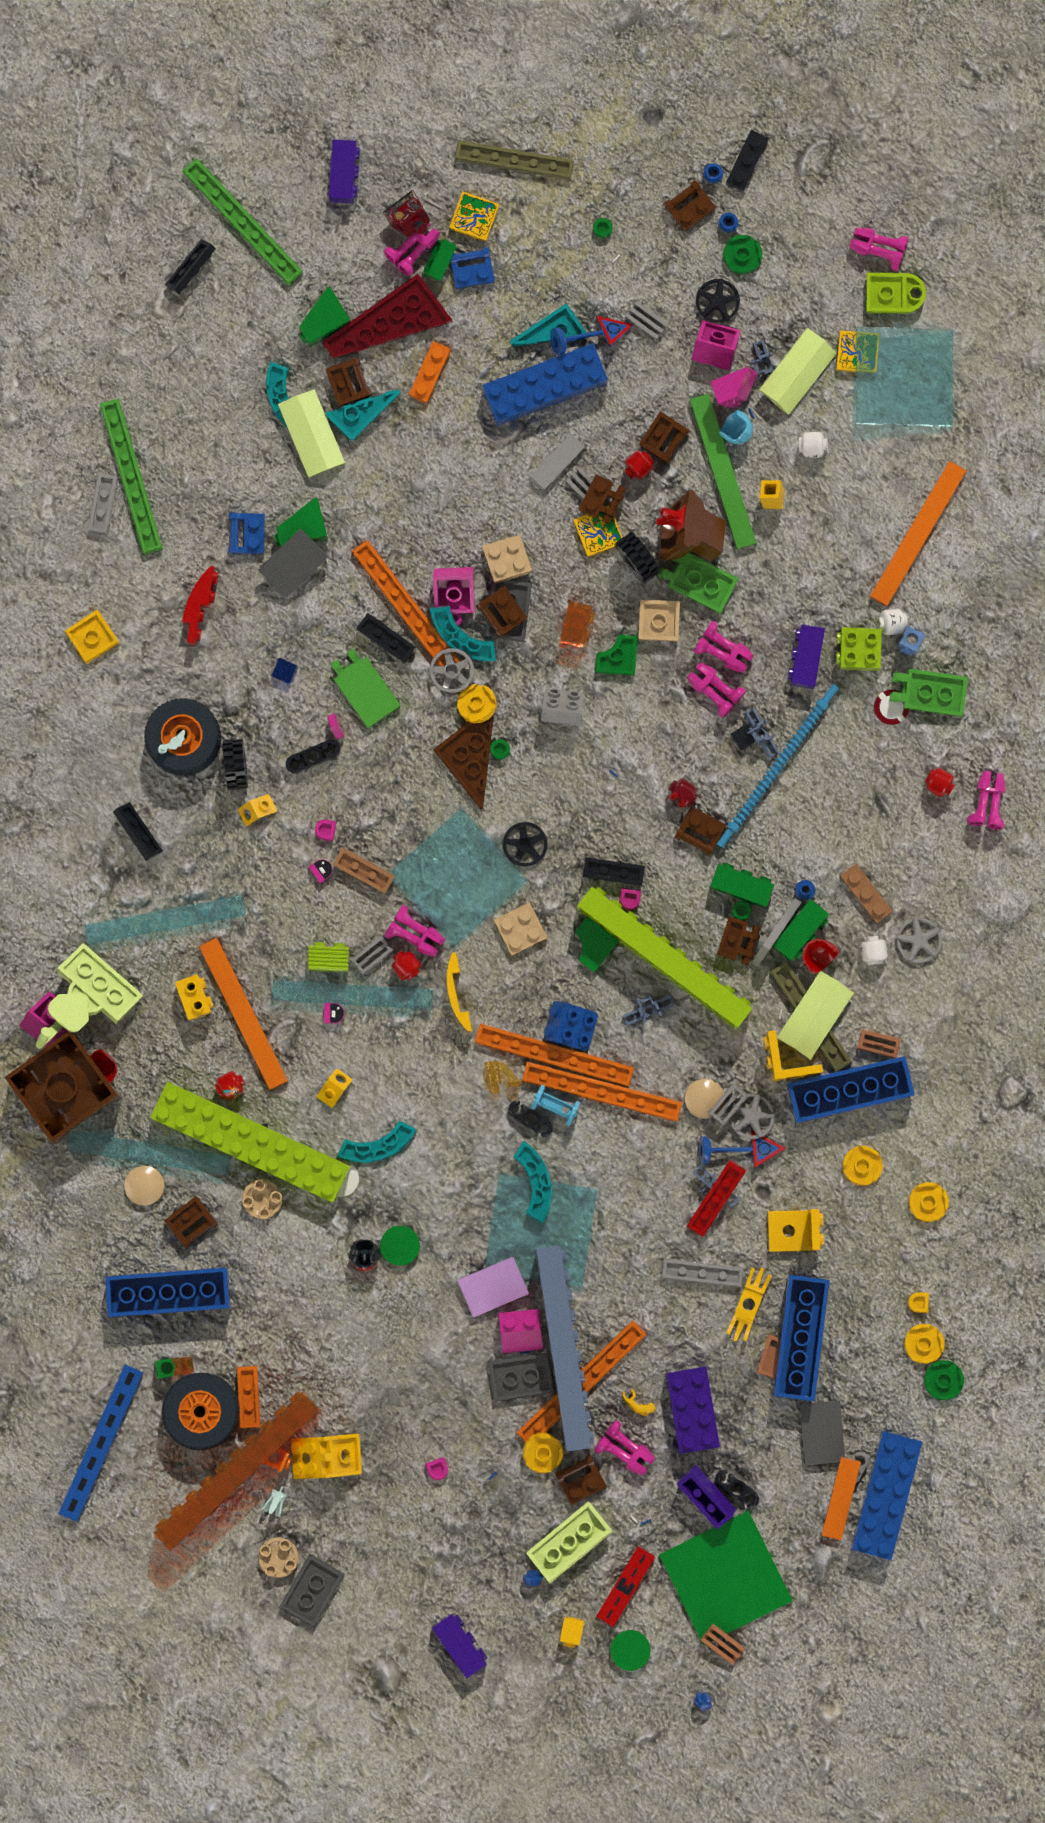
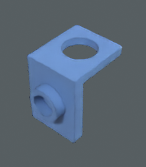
M907 626L897 648L907 656H915L925 634ZM909 634L917 636L918 642L915 645L907 643L906 637Z

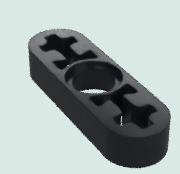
M330 739L291 755L286 760V768L292 774L301 773L336 758L341 751L340 745L336 740ZM329 744L337 746L334 754L326 752L324 753L326 758L322 759L321 751L318 748L322 747L324 751L328 749ZM311 751L319 754V759L316 762H310L307 759ZM304 755L307 766H304V763H300L296 770L293 767H289L292 764V760L295 759L296 762L302 760L300 756Z

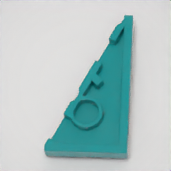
M566 303L510 340L509 343L512 347L551 342V329L557 327L563 330L566 337L587 332Z
M398 389L391 390L382 395L370 397L334 411H328L325 413V416L353 442L401 392Z

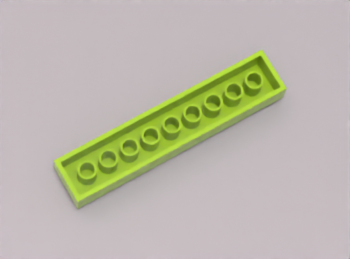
M591 887L577 905L579 912L590 918L732 1028L738 1029L753 1009L750 1007L751 1002L743 996L738 998L734 995L735 990L727 984L722 986L718 982L719 978L711 972L705 973L700 963L695 960L692 962L686 958L687 954L677 947L676 950L670 946L671 942L662 935L660 938L655 935V930L646 923L643 926L639 923V918L631 911L626 913L622 910L623 905L615 899L610 901L606 898L607 893L601 888L597 887L595 889Z
M168 1081L150 1117L157 1122L332 1203L335 1202L351 1166Z

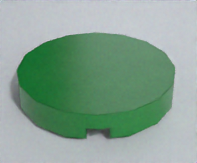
M737 235L726 244L723 250V260L726 267L732 272L739 275L749 274L759 267L762 260V248L759 242L751 238V236Z
M402 1225L393 1226L381 1238V1253L384 1259L391 1264L397 1266L407 1265L418 1256L420 1250L419 1238L409 1227Z
M939 1360L927 1368L924 1374V1386L932 1397L938 1400H950L961 1392L964 1386V1375L955 1363L949 1360Z
M628 1629L622 1631L614 1637L611 1643L610 1653L612 1660L623 1670L634 1671L640 1669L650 1658L651 1648L649 1641L644 1634L637 1630Z

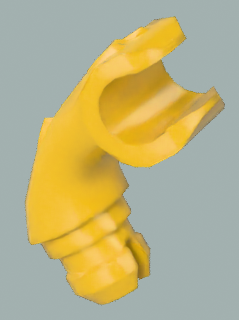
M630 1389L632 1397L629 1399L626 1398L623 1391L622 1398L633 1412L647 1417V1415L656 1411L654 1403L647 1405L637 1404L635 1402L636 1394L633 1389Z

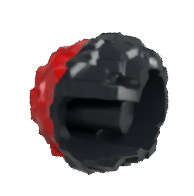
M367 1239L355 1241L351 1245L350 1253L348 1254L352 1266L363 1272L373 1269L381 1257L380 1249L377 1245Z

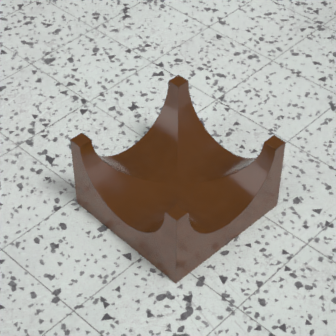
M67 1031L4 1077L50 1142L56 1145L93 1114L122 1098L93 1061L75 1032Z

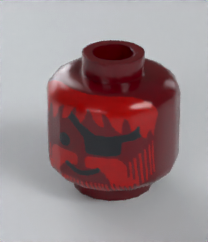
M684 778L678 781L674 780L668 787L670 791L669 799L681 808L690 807L698 797L697 788Z

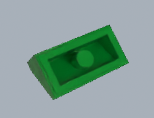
M446 239L437 240L422 272V276L434 280H442L455 252L456 245Z

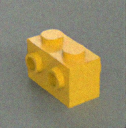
M196 974L175 982L189 1021L212 1013L211 1008L214 1007L211 997H207L204 989H207V985L203 977L200 978ZM195 985L194 990L190 991L189 987ZM201 1003L202 1007L196 1009L197 1004Z

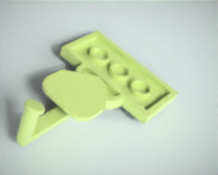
M83 943L56 970L71 985L67 990V994L57 995L48 1005V1013L56 1022L50 1028L44 1027L41 1029V1034L36 1041V1047L38 1049L43 1048L63 1027L69 1032L80 1031L87 1024L89 1016L96 1015L100 1011L117 1024L142 999L143 995Z

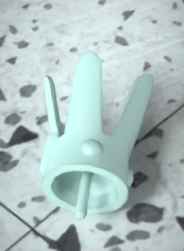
M281 1486L280 1491L272 1489L270 1498L261 1510L269 1511L270 1514L275 1511V1516L281 1517L283 1502L287 1497L286 1494L281 1493L283 1486Z

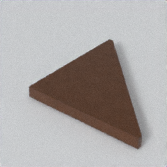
M494 715L482 723H466L433 749L480 810L484 806Z

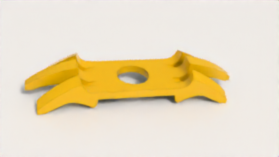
M751 1267L741 1298L726 1334L730 1335L736 1320L739 1321L733 1341L737 1342L744 1324H747L743 1340L747 1341L755 1315L772 1276L768 1274L762 1288H759L765 1269L763 1267L760 1268L753 1285L750 1283L755 1268ZM750 1298L754 1301L755 1306L752 1310L744 1309L743 1302L745 1299Z

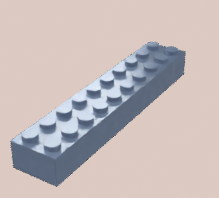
M560 1245L536 1249L566 1451L591 1448L590 1444L594 1443L593 1431H588L587 1423H591L590 1411H585L584 1403H588L587 1392L582 1391L581 1383L585 1382L583 1370L579 1371L578 1363L582 1362L581 1352L576 1350L575 1346L579 1339L577 1330H573L572 1322H576L574 1310H570L569 1302H573L571 1289L567 1290L566 1282L570 1281L568 1269L564 1270L563 1262L567 1261L565 1249H561Z

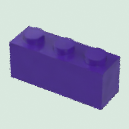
M332 140L330 203L353 204L354 198L358 197V186H355V178H359V166H356V159H360V147H357L356 141Z
M802 624L800 629H796L794 641H798L797 649L793 648L791 660L794 661V667L789 668L788 680H791L790 686L814 690L825 628Z
M696 1464L681 1476L677 1482V1486L717 1530L734 1515L735 1507Z
M451 1613L432 1626V1629L467 1679L487 1665L485 1660L488 1657L482 1648L479 1650L474 1645L476 1640L471 1632H465L462 1627L464 1622L458 1614L454 1616Z

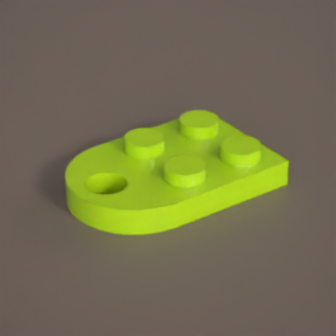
M910 273L866 274V313L909 314L917 311L923 305L926 297V288L922 280L916 275ZM913 289L920 290L921 297L913 298L910 291Z

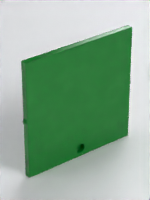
M749 1510L729 1519L718 1530L713 1527L659 1554L680 1597L679 1601L683 1603L700 1640L712 1624H715L725 1633H729L793 1601L772 1559L773 1555L769 1553ZM712 1631L716 1637H721L716 1631ZM707 1638L710 1642L713 1641L712 1638Z

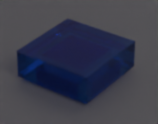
M279 658L271 677L290 685L298 666Z

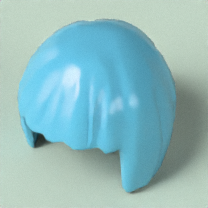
M736 410L726 418L719 434L730 443L742 444L752 437L753 425L745 413Z

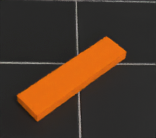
M845 1457L840 1458L822 1536L842 1540L861 1461Z

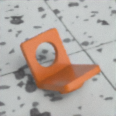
M269 1445L262 1463L277 1469L278 1472H283L284 1469L288 1470L292 1461L289 1458L291 1453ZM276 1451L280 1454L281 1458L278 1463H271L269 1461V1454Z

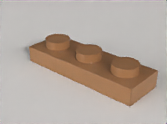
M344 847L341 848L333 863L337 868L385 894L395 878V875Z
M857 864L840 875L841 879L876 924L892 912L891 908Z

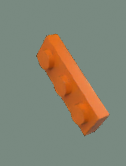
M432 341L409 392L410 397L427 404L451 352L450 348Z
M258 1366L237 1367L240 1428L261 1427Z

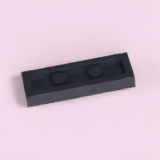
M753 130L750 131L726 181L727 185L744 192L768 142V137Z
M201 239L165 285L170 290L180 294L187 287L190 280L199 272L203 264L212 256L216 248L211 243Z
M369 613L365 615L356 628L357 631L404 664L416 649V646Z
M130 802L113 811L145 861L163 852Z
M585 857L583 878L642 886L645 866Z

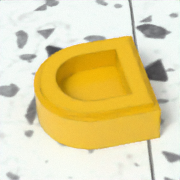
M916 1292L911 1294L908 1298L909 1308L913 1312L928 1313L929 1293Z

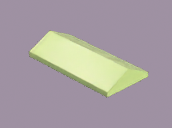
M806 328L759 388V391L789 415L837 353L823 338L809 328Z
M315 389L278 404L308 478L345 463Z
M820 971L777 1039L811 1060L854 992Z
M588 1501L526 1554L547 1581L552 1583L613 1531Z

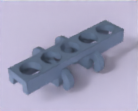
M764 340L753 343L758 359H752V362L749 364L753 365L754 370L757 371V377L763 374L766 381L767 375L773 372L769 357L773 356V352L768 354ZM758 344H761V345H762V347H763V350H762V351H758V348H757V345H758ZM757 363L760 364V367H761V370H762V371H759V368H758V366H757ZM763 363H768L770 368L767 370L763 369Z
M755 708L745 712L744 716L751 727L747 733L752 734L755 740L753 744H761L769 759L779 754L772 740L776 737V734L768 736L762 726L768 720L761 721ZM749 713L753 714L754 720L751 718ZM758 731H762L764 736L760 737Z
M648 993L647 997L640 1000L637 997V1002L635 1003L636 1005L639 1004L640 1008L623 1015L626 1025L628 1026L640 1020H643L645 1023V1018L656 1013L661 1016L660 1011L675 1005L671 995L654 1002L652 1000L654 996L650 995V993ZM670 999L671 1004L665 1006L663 1001ZM648 1000L651 1001V1004L642 1007V1003ZM657 1003H660L662 1008L659 1009ZM651 1007L653 1009V1012L651 1014H647L645 1012V1008ZM639 1012L641 1017L637 1018L636 1013ZM633 1015L634 1020L628 1022L627 1016Z
M699 1165L693 1171V1174L706 1185L705 1188L702 1187L700 1189V1194L704 1193L707 1195L708 1191L706 1189L708 1187L711 1189L712 1184L717 1180L714 1177L716 1173L714 1172L711 1175ZM698 1169L704 1172L703 1176L697 1174ZM708 1175L710 1178L705 1181L704 1178ZM733 1193L731 1194V1196L735 1199V1201L733 1203H730L727 1200L726 1202L731 1208L739 1200Z

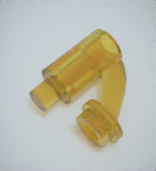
M498 1061L484 1063L487 1086L491 1087L492 1094L500 1093L499 1085H502L500 1072H503L510 1081H507L509 1088L521 1086L522 1079H517L516 1075L504 1063Z

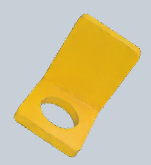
M266 794L249 800L238 809V812L247 827L259 818L277 812V809L270 795ZM246 809H248V810L250 811V813H251V819H248V818L246 817V815H245V810H246Z
M335 1069L318 1093L317 1098L333 1108L342 1093L352 1082V1078L339 1069ZM336 1076L342 1077L345 1083L338 1082Z

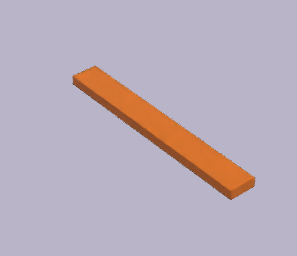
M951 461L948 462L871 593L870 598L886 607L888 606L967 470Z
M368 540L351 551L432 658L442 650L450 649ZM450 652L454 663L460 662L455 653ZM445 653L435 661L438 666L446 665Z
M218 938L199 946L269 1090L288 1082Z
M481 1023L474 1042L629 1087L634 1067Z
M530 1062L526 1063L522 1082L538 1086L545 1085V1088L678 1122L682 1102Z
M633 1320L582 1369L585 1382L581 1383L582 1391L588 1392L647 1335ZM558 1393L517 1432L524 1442L534 1434L546 1433L561 1418Z

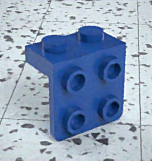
M553 1001L549 1011L548 1023L544 1029L543 1040L587 1051L590 1047L598 1014L572 1004Z

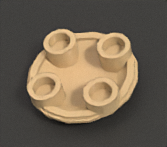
M696 1080L686 1091L684 1099L686 1107L691 1114L698 1118H711L707 1113L724 1092L720 1085L713 1080ZM724 1101L714 1112L715 1115L723 1108Z
M144 1165L136 1167L129 1172L125 1179L124 1187L126 1195L132 1202L137 1205L147 1206L160 1199L165 1183L158 1170Z
M258 1179L251 1182L245 1188L242 1204L250 1216L257 1219H268L279 1211L282 1204V1194L274 1182L267 1179Z
M281 1537L272 1538L260 1547L258 1555L259 1565L268 1576L284 1578L296 1569L299 1561L298 1551L289 1540Z

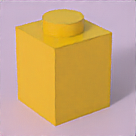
M761 480L759 499L763 508L783 509L785 489L781 480Z
M564 1616L560 1635V1642H563V1646L575 1648V1645H580L584 1626L583 1619Z

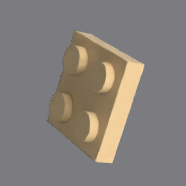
M520 535L482 546L494 584L532 573V568Z
M640 600L638 640L678 642L680 601Z
M530 902L494 919L511 956L547 939Z

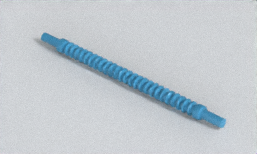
M832 684L823 698L816 702V707L812 708L813 712H809L810 716H806L807 720L802 722L803 726L800 725V730H796L797 734L792 735L793 739H789L790 744H786L787 748L782 749L784 752L779 753L780 757H777V761L772 763L773 767H769L770 771H766L767 775L763 776V781H759L760 785H756L757 789L752 790L753 794L749 795L750 799H746V804H742L744 807L739 808L740 812L736 813V818H732L733 822L730 821L728 823L727 830L716 844L723 849L731 836L739 831V825H743V820L746 821L745 817L750 815L749 811H753L752 807H756L755 803L760 802L759 798L763 797L762 793H766L765 789H769V784H773L772 780L776 779V774L779 775V770H783L782 766H786L785 762L790 760L789 756H793L792 752H796L795 748L800 747L799 743L803 742L802 738H806L805 734H809V729H813L812 725L816 724V719H820L819 715H823L822 711L827 710L829 707L828 703L839 689L836 685Z

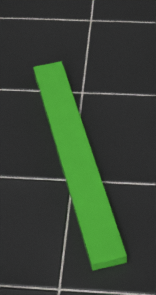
M197 158L182 170L183 174L288 286L303 274V271Z
M705 394L690 399L692 410L736 548L738 550L755 545L756 540L723 437L719 434L720 427L710 395Z
M117 398L100 403L143 554L162 550V544L120 400Z

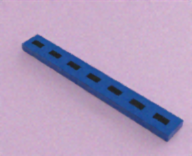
M124 1365L58 1514L73 1521H78L144 1372L129 1365Z

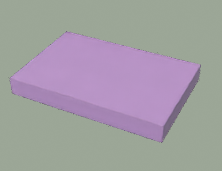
M514 1256L457 1280L473 1317L529 1294Z

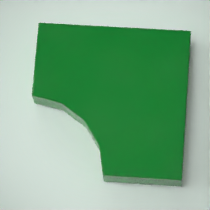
M618 635L616 643L612 648L605 652H598L596 655L595 673L635 676L638 636Z
M588 917L585 918L575 931L582 944V954L578 961L595 973L619 941Z

